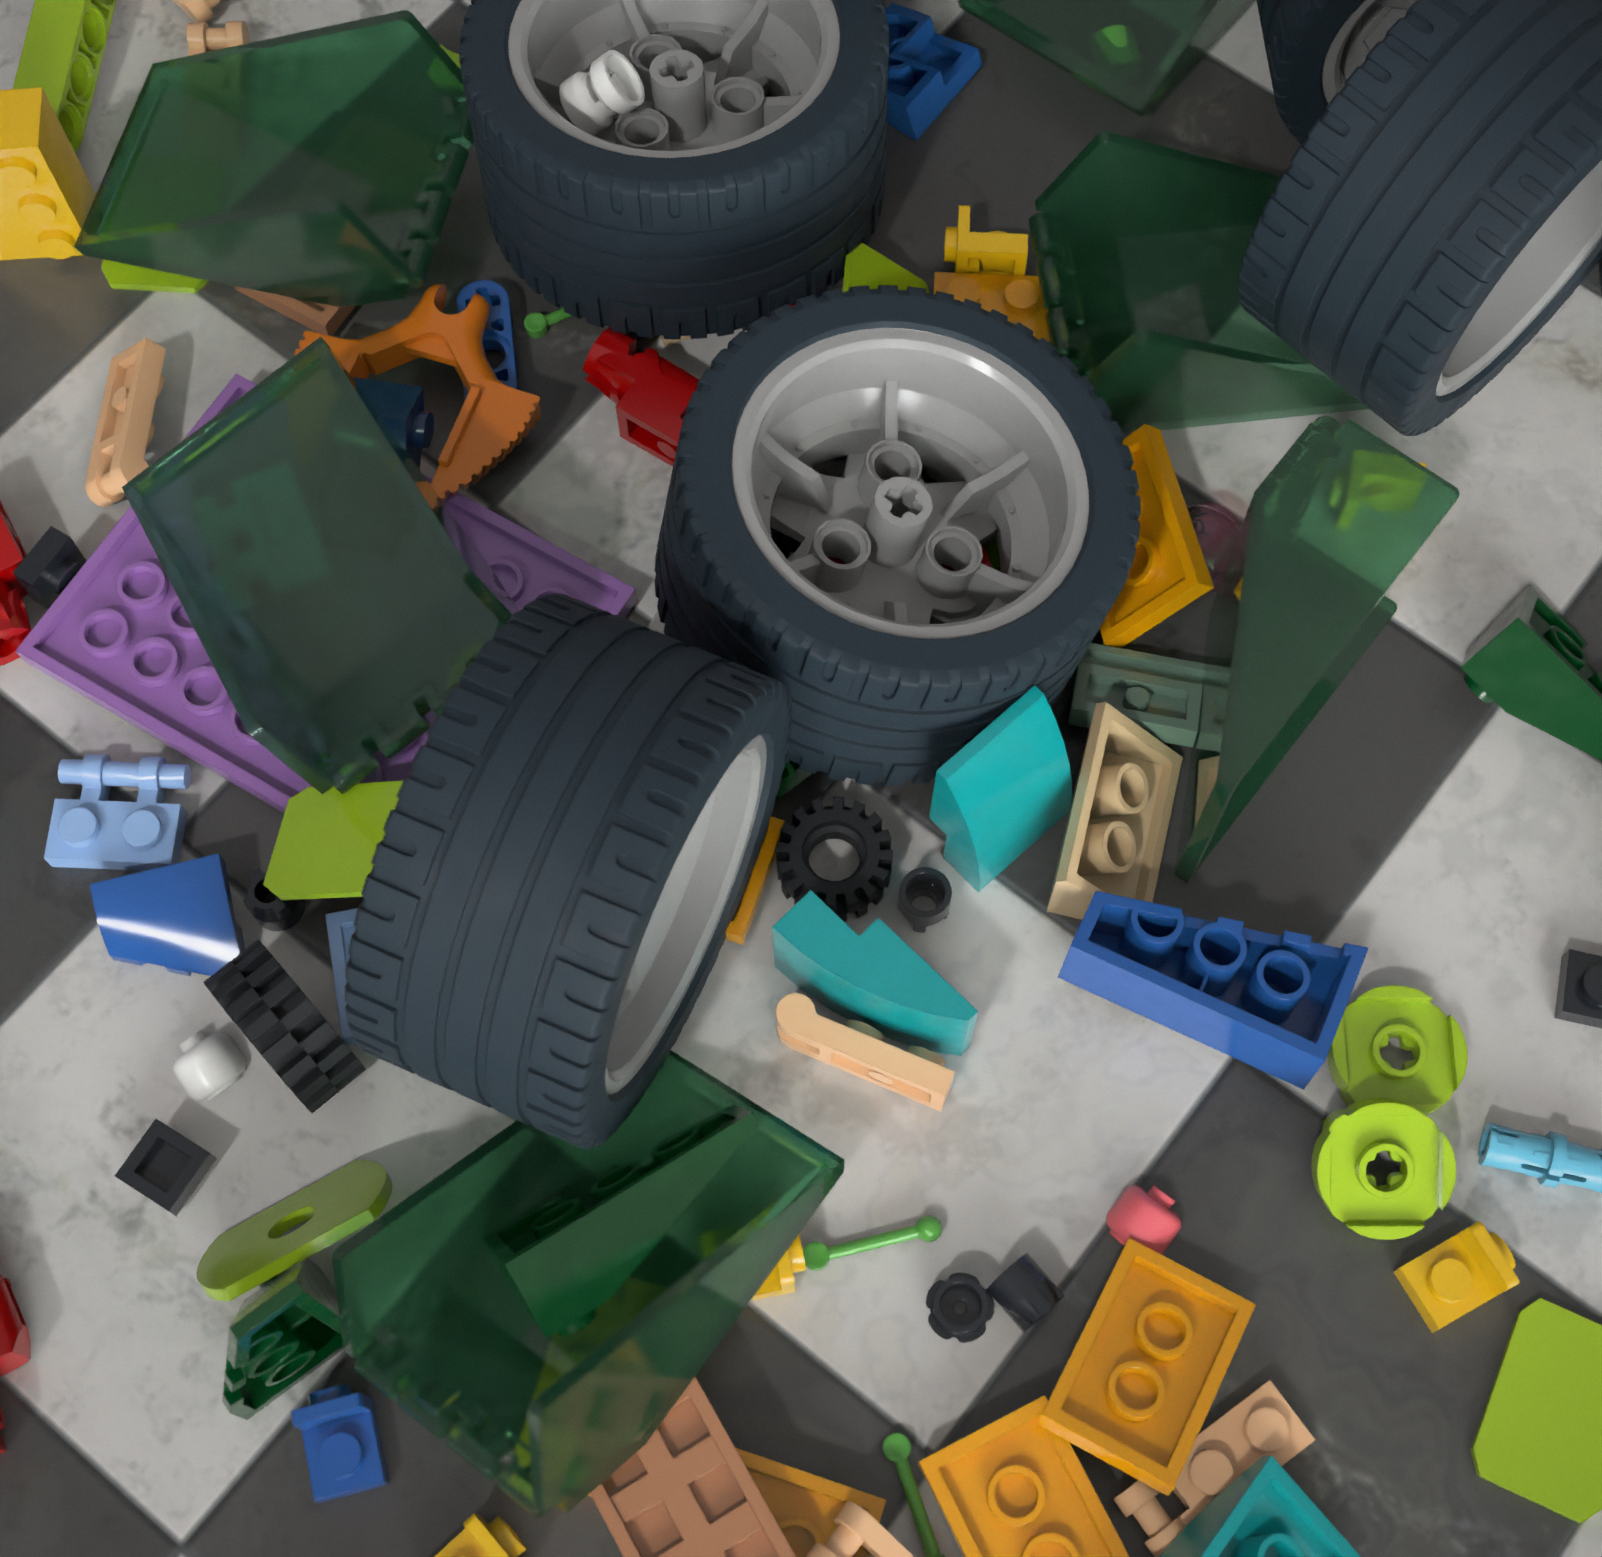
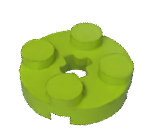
M1398 985L1381 986L1370 989L1359 996L1345 1008L1327 1055L1330 1074L1333 1081L1339 1087L1341 1098L1345 1104L1350 1106L1354 1102L1369 1098H1392L1410 1104L1426 1116L1441 1108L1449 1101L1453 1092L1459 1087L1465 1077L1468 1062L1465 1037L1460 1025L1450 1014L1446 1017L1439 1007L1430 1003L1433 999L1432 997L1411 987ZM1389 1038L1399 1039L1401 1049L1412 1051L1413 1060L1405 1062L1401 1070L1392 1068L1389 1061L1383 1060L1380 1050L1386 1048Z
M1382 1097L1369 1098L1354 1102L1345 1109L1335 1110L1325 1119L1322 1132L1317 1138L1313 1149L1311 1163L1312 1178L1315 1189L1323 1200L1324 1205L1334 1217L1342 1221L1347 1227L1359 1235L1368 1238L1393 1240L1415 1234L1425 1227L1423 1222L1432 1217L1438 1207L1443 1210L1454 1190L1456 1161L1450 1142L1431 1118L1401 1100ZM1387 1151L1388 1157L1400 1162L1401 1166L1399 1172L1388 1174L1386 1185L1379 1186L1376 1185L1375 1177L1366 1172V1167L1369 1161L1375 1160L1377 1153Z

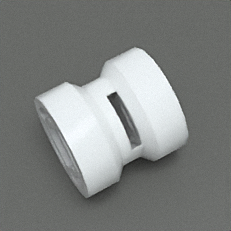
M616 50L606 51L591 63L589 72H576L562 82L559 88L560 101L565 113L576 127L591 135H596L611 125L615 114H628L644 102L645 97L643 83L632 63Z

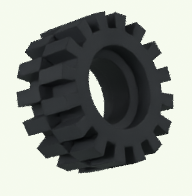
M833 796V806H824L822 798L811 801L810 811L805 812L801 806L792 813L793 822L791 825L787 822L784 823L780 830V842L776 844L778 880H781V889L786 899L792 897L795 905L811 890L844 922H847L848 913L855 911L857 918L868 913V905L871 902L877 906L883 898L884 888L889 886L893 850H891L892 839L888 829L882 830V819L874 811L870 816H867L865 814L866 805L855 800L852 808L845 807L844 797ZM828 839H840L851 844L856 849L860 858L856 871L848 878L840 881H829L819 877L812 870L809 863L810 854L819 843Z

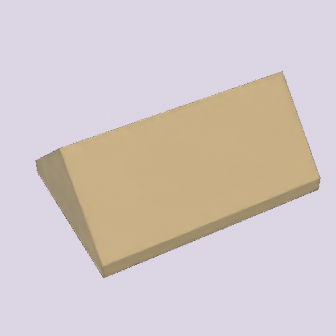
M1107 702L1096 703L1085 740L1047 907V912L1080 920L1083 919L1095 891L1153 903L1183 760L1182 756Z

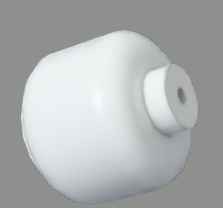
M199 1031L179 1045L184 1054L174 1061L172 1072L193 1100L203 1101L207 1099L210 1101L243 1077L242 1073L246 1070L247 1061L227 1033L216 1032L206 1038L203 1032Z

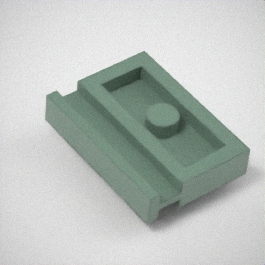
M1091 643L1077 666L1068 724L1089 728L1096 703L1107 702L1161 742L1193 748L1198 732L1203 690L1202 681L1206 664Z

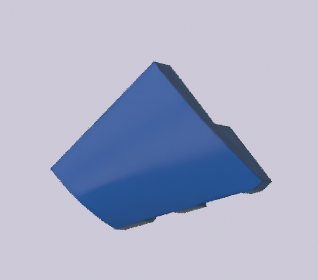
M892 2L885 11L889 27L887 122L901 133L917 141L983 64L978 48L935 33L931 16Z
M219 853L90 884L94 910L108 954L113 960L140 966L146 963L164 966L169 972L191 976L192 972L212 976L245 950L242 929L235 921L226 862Z

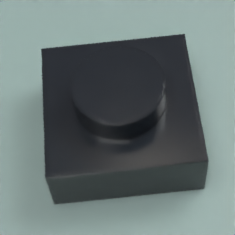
M50 526L14 570L13 575L33 601L49 609L86 563V559L70 536Z
M1569 949L1561 957L1554 1018L1602 1029V956Z
M155 1119L115 1174V1177L177 1216L217 1158L166 1124Z

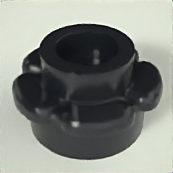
M953 1273L946 1281L939 1280L935 1282L929 1289L926 1297V1306L930 1309L931 1313L928 1317L929 1325L938 1336L946 1340L952 1337L957 1338L961 1343L977 1340L985 1333L986 1321L992 1319L994 1315V1300L992 1296L980 1285L979 1280L975 1276L967 1273ZM963 1302L966 1306V1312L961 1315L956 1314L953 1311L954 1303Z

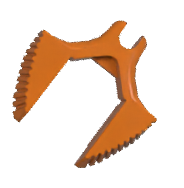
M435 284L428 287L419 303L407 318L391 328L362 339H343L305 330L303 334L305 340H300L298 344L300 349H296L294 353L296 359L291 361L290 366L293 369L289 371L291 380L288 381V388L291 389L288 392V398L291 400L288 403V409L291 411L289 413V421L292 423L289 426V435L294 437L290 440L292 446L299 449L294 453L299 462L310 470L325 468L332 453L334 433L333 408L352 377L367 379L370 373L378 375L423 357L454 366L468 392L438 459L439 466L424 497V502L426 504L444 503L451 495L453 497L457 496L459 490L464 492L469 488L470 484L474 485L478 483L480 477L484 478L488 474L489 469L492 470L498 461L501 462L506 454H510L513 451L515 445L518 446L522 439L526 438L529 430L535 427V421H539L541 418L540 397L510 387L498 380L486 359L482 341L490 315V306L487 300L476 293L462 312L453 315L444 314L442 311L446 302L447 288L445 284Z

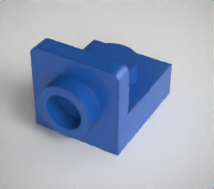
M340 1385L308 1395L310 1406L291 1411L293 1426L302 1431L314 1502L323 1503L390 1484L374 1400L361 1392L352 1394L350 1385Z

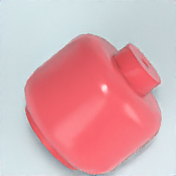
M1137 1185L1128 1186L1107 1213L1106 1223L1111 1229L1109 1233L1124 1246L1128 1239L1131 1238L1162 1255L1182 1227L1181 1218L1170 1209L1176 1200L1156 1185H1153L1148 1192Z

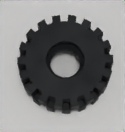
M259 939L203 982L228 1016L240 1028L241 1032L311 1113H314L366 1070L351 1049Z

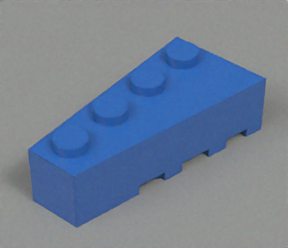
M1095 891L1070 945L1058 978L1304 1090L1326 1060L1369 948L1344 943L1342 948L1311 942L1312 936L1284 930L1280 936L1243 928V921L1220 916L1217 917L1215 922L1183 915L1180 908Z

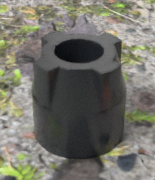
M929 867L914 869L903 878L899 889L898 910L901 911L908 921L913 923L912 930L918 933H925L927 926L934 925L942 919H947L952 896L949 880L940 871ZM926 896L934 901L936 908L923 911L913 907L912 902L918 897Z
M260 869L253 871L249 875L252 881L248 887L247 898L243 900L253 917L262 927L270 931H284L296 925L304 914L305 900H281L277 898L273 902L263 903V898L271 892L263 885L267 872L262 873Z
M1028 1253L1015 1261L986 1289L1024 1333L1040 1321L1065 1297Z

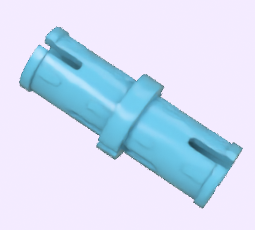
M1492 1122L1485 1124L1478 1147V1163L1480 1165L1502 1170L1506 1169L1536 1177L1540 1185L1552 1188L1557 1187L1561 1183L1602 1193V1149L1599 1150L1569 1142L1566 1135L1552 1131L1543 1136L1514 1130Z

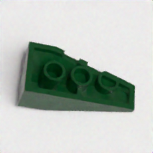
M1529 585L1467 650L1460 667L1466 673L1463 676L1464 681L1470 690L1482 701L1491 703L1494 700L1506 713L1602 761V671H1595L1588 663V659L1582 650L1588 645L1586 640L1551 604Z
M733 1104L658 1143L651 1151L654 1160L646 1165L641 1166L640 1162L637 1161L623 1166L618 1163L599 1173V1180L591 1187V1193L579 1199L567 1200L562 1192L542 1202L482 1239L530 1319L546 1339L556 1333L561 1337L576 1333L596 1318L597 1312L595 1309L612 1298L759 1125L752 1112Z
M309 1258L260 1284V1289L245 1299L231 1323L228 1335L222 1402L230 1414L245 1420L250 1419L364 1335V1332L322 1269Z

